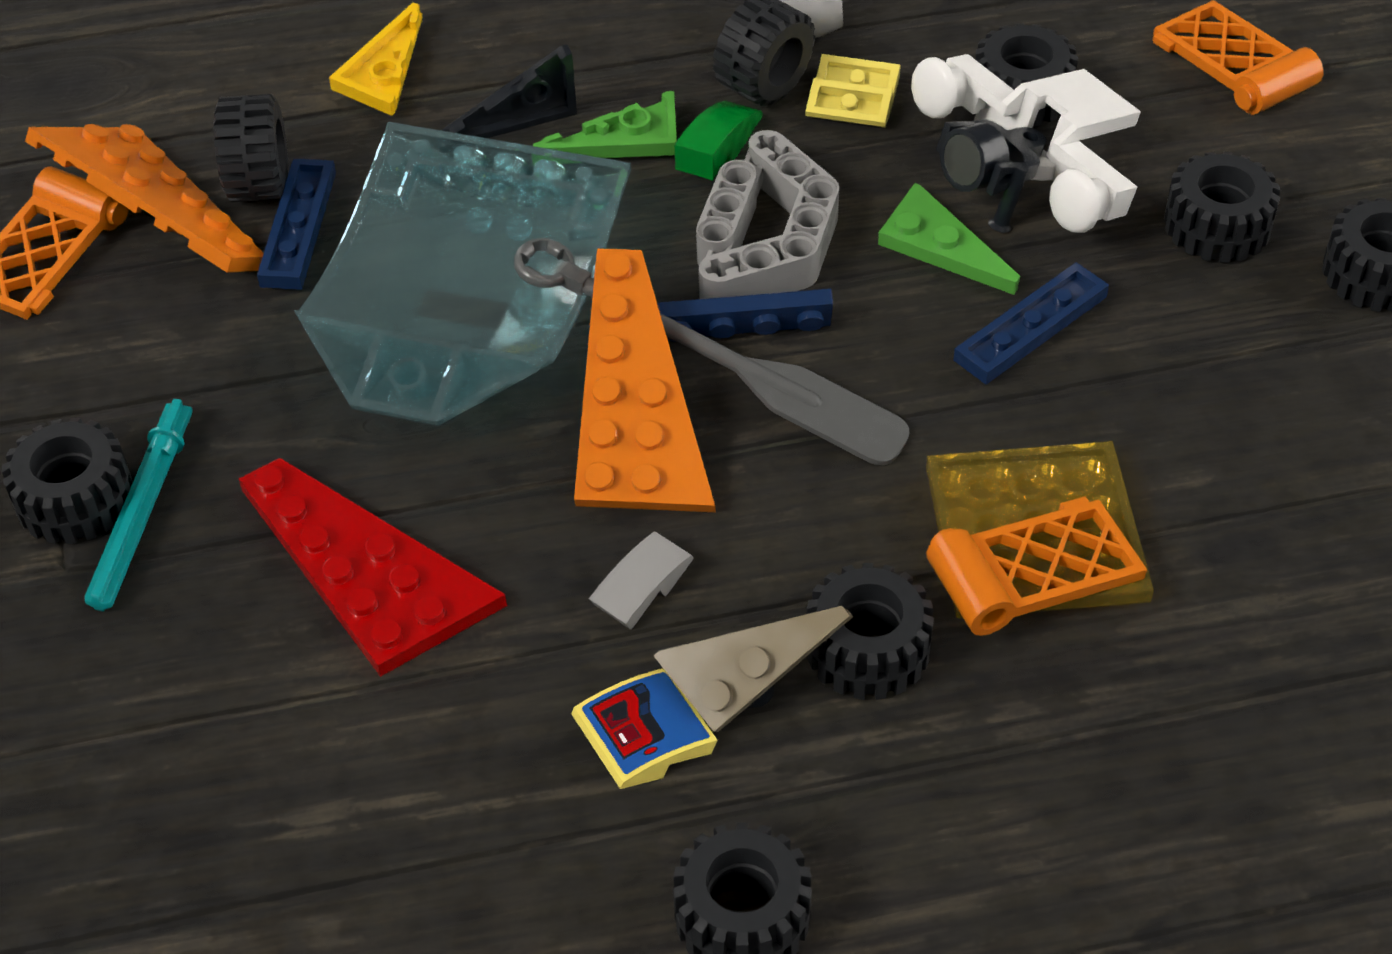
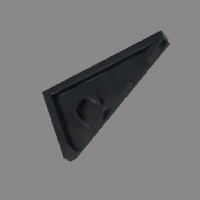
M568 45L560 46L440 130L438 138L443 150L577 115L573 56Z

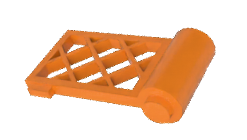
M1214 0L1154 28L1153 43L1168 53L1171 51L1176 52L1233 90L1237 105L1252 115L1258 114L1317 85L1323 77L1321 60L1312 49L1303 47L1293 51ZM1213 16L1221 22H1205L1202 20ZM1174 33H1194V37L1176 36ZM1198 33L1222 35V38L1198 37ZM1227 35L1244 36L1249 40L1226 39ZM1198 49L1221 51V53L1206 54L1202 53ZM1225 51L1249 52V56L1225 55ZM1254 53L1272 54L1273 57H1255ZM1225 67L1246 68V70L1235 75Z
M52 166L45 167L35 179L33 196L0 232V294H2L0 295V309L26 320L33 313L39 315L54 297L51 292L102 230H114L125 221L128 215V208L86 182L85 178ZM37 213L50 217V223L32 228L27 227V224ZM74 228L83 230L78 237L61 242L60 232ZM53 234L55 244L32 250L31 240ZM24 243L25 252L2 258V253L9 246ZM54 256L58 257V260L52 267L36 271L34 262ZM28 264L29 274L6 280L5 270ZM32 286V291L22 303L10 299V291Z
M1086 496L1060 503L1058 511L972 535L964 529H944L932 538L926 551L928 561L968 627L975 635L979 636L999 631L1013 617L1143 580L1147 573V568L1101 501L1098 499L1089 502ZM1093 518L1102 534L1098 537L1073 528L1074 523ZM1040 532L1062 538L1058 549L1030 539L1033 534ZM1067 541L1095 550L1091 561L1063 552ZM1002 544L1019 551L1013 562L994 555L989 547ZM1100 552L1121 559L1126 567L1114 570L1097 564ZM1028 553L1052 562L1048 574L1020 564L1024 554ZM1061 565L1086 575L1084 580L1072 583L1055 577L1054 573L1057 566ZM1014 577L1042 586V589L1039 593L1021 598L1012 582Z

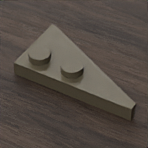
M838 606L661 650L654 657L714 732H719L847 623L853 615L848 609Z

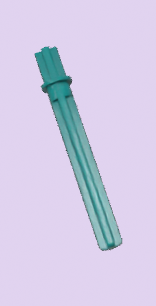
M173 399L172 403H166L157 427L152 428L148 433V448L85 594V603L94 607L96 611L104 612L107 608L113 606L175 454L183 450L185 443L182 437L193 409L190 406H184L180 399Z

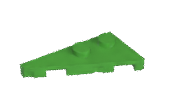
M674 91L662 93V102L646 108H642L638 103L625 107L620 112H611L582 123L583 131L562 139L559 132L547 136L542 141L533 143L534 161L675 155L674 144L677 142Z
M914 183L879 231L878 245L1013 295L1018 290L1020 275L919 184Z

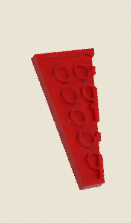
M281 458L239 478L242 492L380 677L507 606L506 595Z

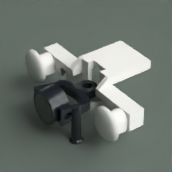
M969 54L947 58L946 63L937 57H929L917 65L912 74L911 90L914 101L922 113L931 118H944L952 112L953 108L963 106L972 114H976L974 121L945 122L936 151L940 153L943 173L954 188L962 192H970L987 187L986 192L991 196L1003 191L995 216L988 221V225L992 229L1002 233L1012 230L1010 221L1023 185L1029 179L1053 181L1049 199L1052 213L1058 223L1070 232L1085 233L1094 227L1097 220L1104 219L1108 221L1127 215L1137 186L1082 144L1080 140L1136 126L1141 111L1088 71L1081 69L1022 83L1013 90ZM1046 103L1061 114L1047 152L1044 150L1047 141L1046 137L1038 130L1032 128L1039 109L1045 108Z

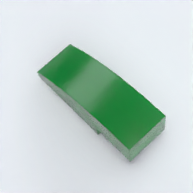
M729 101L717 102L708 107L694 119L674 144L675 170L714 180L723 164L736 159L761 120L762 111Z

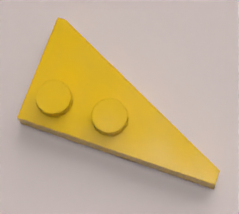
M413 2L329 77L331 90L392 116L396 112L423 18L419 4Z

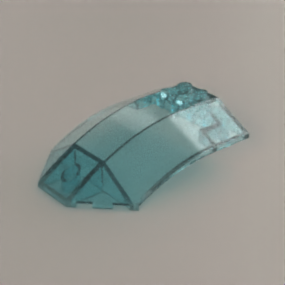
M388 122L344 235L317 285L299 311L294 310L351 409L439 426L552 364L571 334L588 295L583 293L580 296L562 286L538 288L529 285L515 271L514 255L518 247L529 240L550 238L565 245L574 256L575 265L592 273L591 277L594 278L597 248L606 249L630 175L631 163ZM536 251L535 255L524 265L526 267L531 266L536 271L542 272V275H553L564 261L547 254V251Z

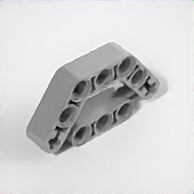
M762 130L753 134L749 139V150L745 160L729 161L723 164L718 172L696 228L699 299L794 292L812 286L818 279L838 222L839 183L787 138L776 131ZM760 189H762L790 213L783 235L742 246L757 206V196Z

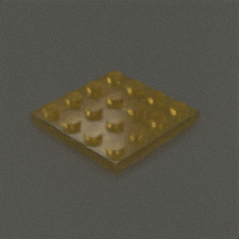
M1113 441L927 456L926 471L939 532L944 529L953 528L967 530L972 535L1058 511L1060 503L1086 496L1089 502L1098 499L1101 501L1147 568ZM1093 518L1074 523L1073 528L1098 537L1102 534ZM1040 532L1033 534L1030 540L1058 549L1062 538ZM1067 541L1063 552L1091 561L1095 550ZM1002 544L989 547L994 555L1013 562L1019 551ZM1100 552L1097 564L1114 570L1126 567L1121 559ZM1025 553L1020 564L1048 574L1052 562ZM1061 565L1057 566L1054 573L1055 577L1072 583L1084 580L1086 575ZM1147 568V573L1143 580L1037 611L1151 602L1154 589ZM1014 577L1012 582L1021 598L1039 593L1042 589V586ZM953 602L956 618H963Z

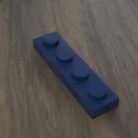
M293 159L257 273L261 288L302 290L336 175L333 160Z
M1075 262L954 349L953 361L987 385L1104 300L1108 294L1109 284Z
M831 289L659 302L657 305L661 314L704 336L728 338L734 334L755 332L760 335H769L778 330L800 329L803 331H814L821 327L831 326L833 299ZM667 337V339H668L669 341H671V342H676V341H674V340H672V339H670V338Z

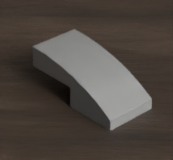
M654 531L615 566L590 596L589 600L605 613L632 630L657 594L660 593L666 597L694 558L691 554Z

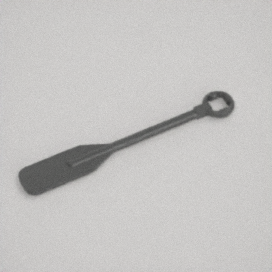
M536 238L518 247L514 255V269L518 276L526 283L538 288L562 286L580 296L584 293L593 297L594 278L591 277L592 273L575 265L574 256L571 251L561 242L550 238ZM536 251H547V254L564 261L553 275H542V272L536 271L531 266L526 267L524 265L535 255ZM660 313L668 338L734 371L769 410L874 465L892 463L906 445L910 434L909 427L899 416L804 367L744 357Z

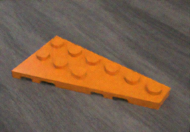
M86 124L84 127H28L26 143L36 149L46 146L55 152L54 161L63 167L73 166L83 170L88 174L86 182L134 213H139L142 209L155 217L154 226L165 233L173 231L189 239L188 248L227 273L259 270L264 253L139 127L130 124H123L120 127H101L95 124Z
M597 248L574 494L575 505L581 507L716 513L714 499L642 250Z

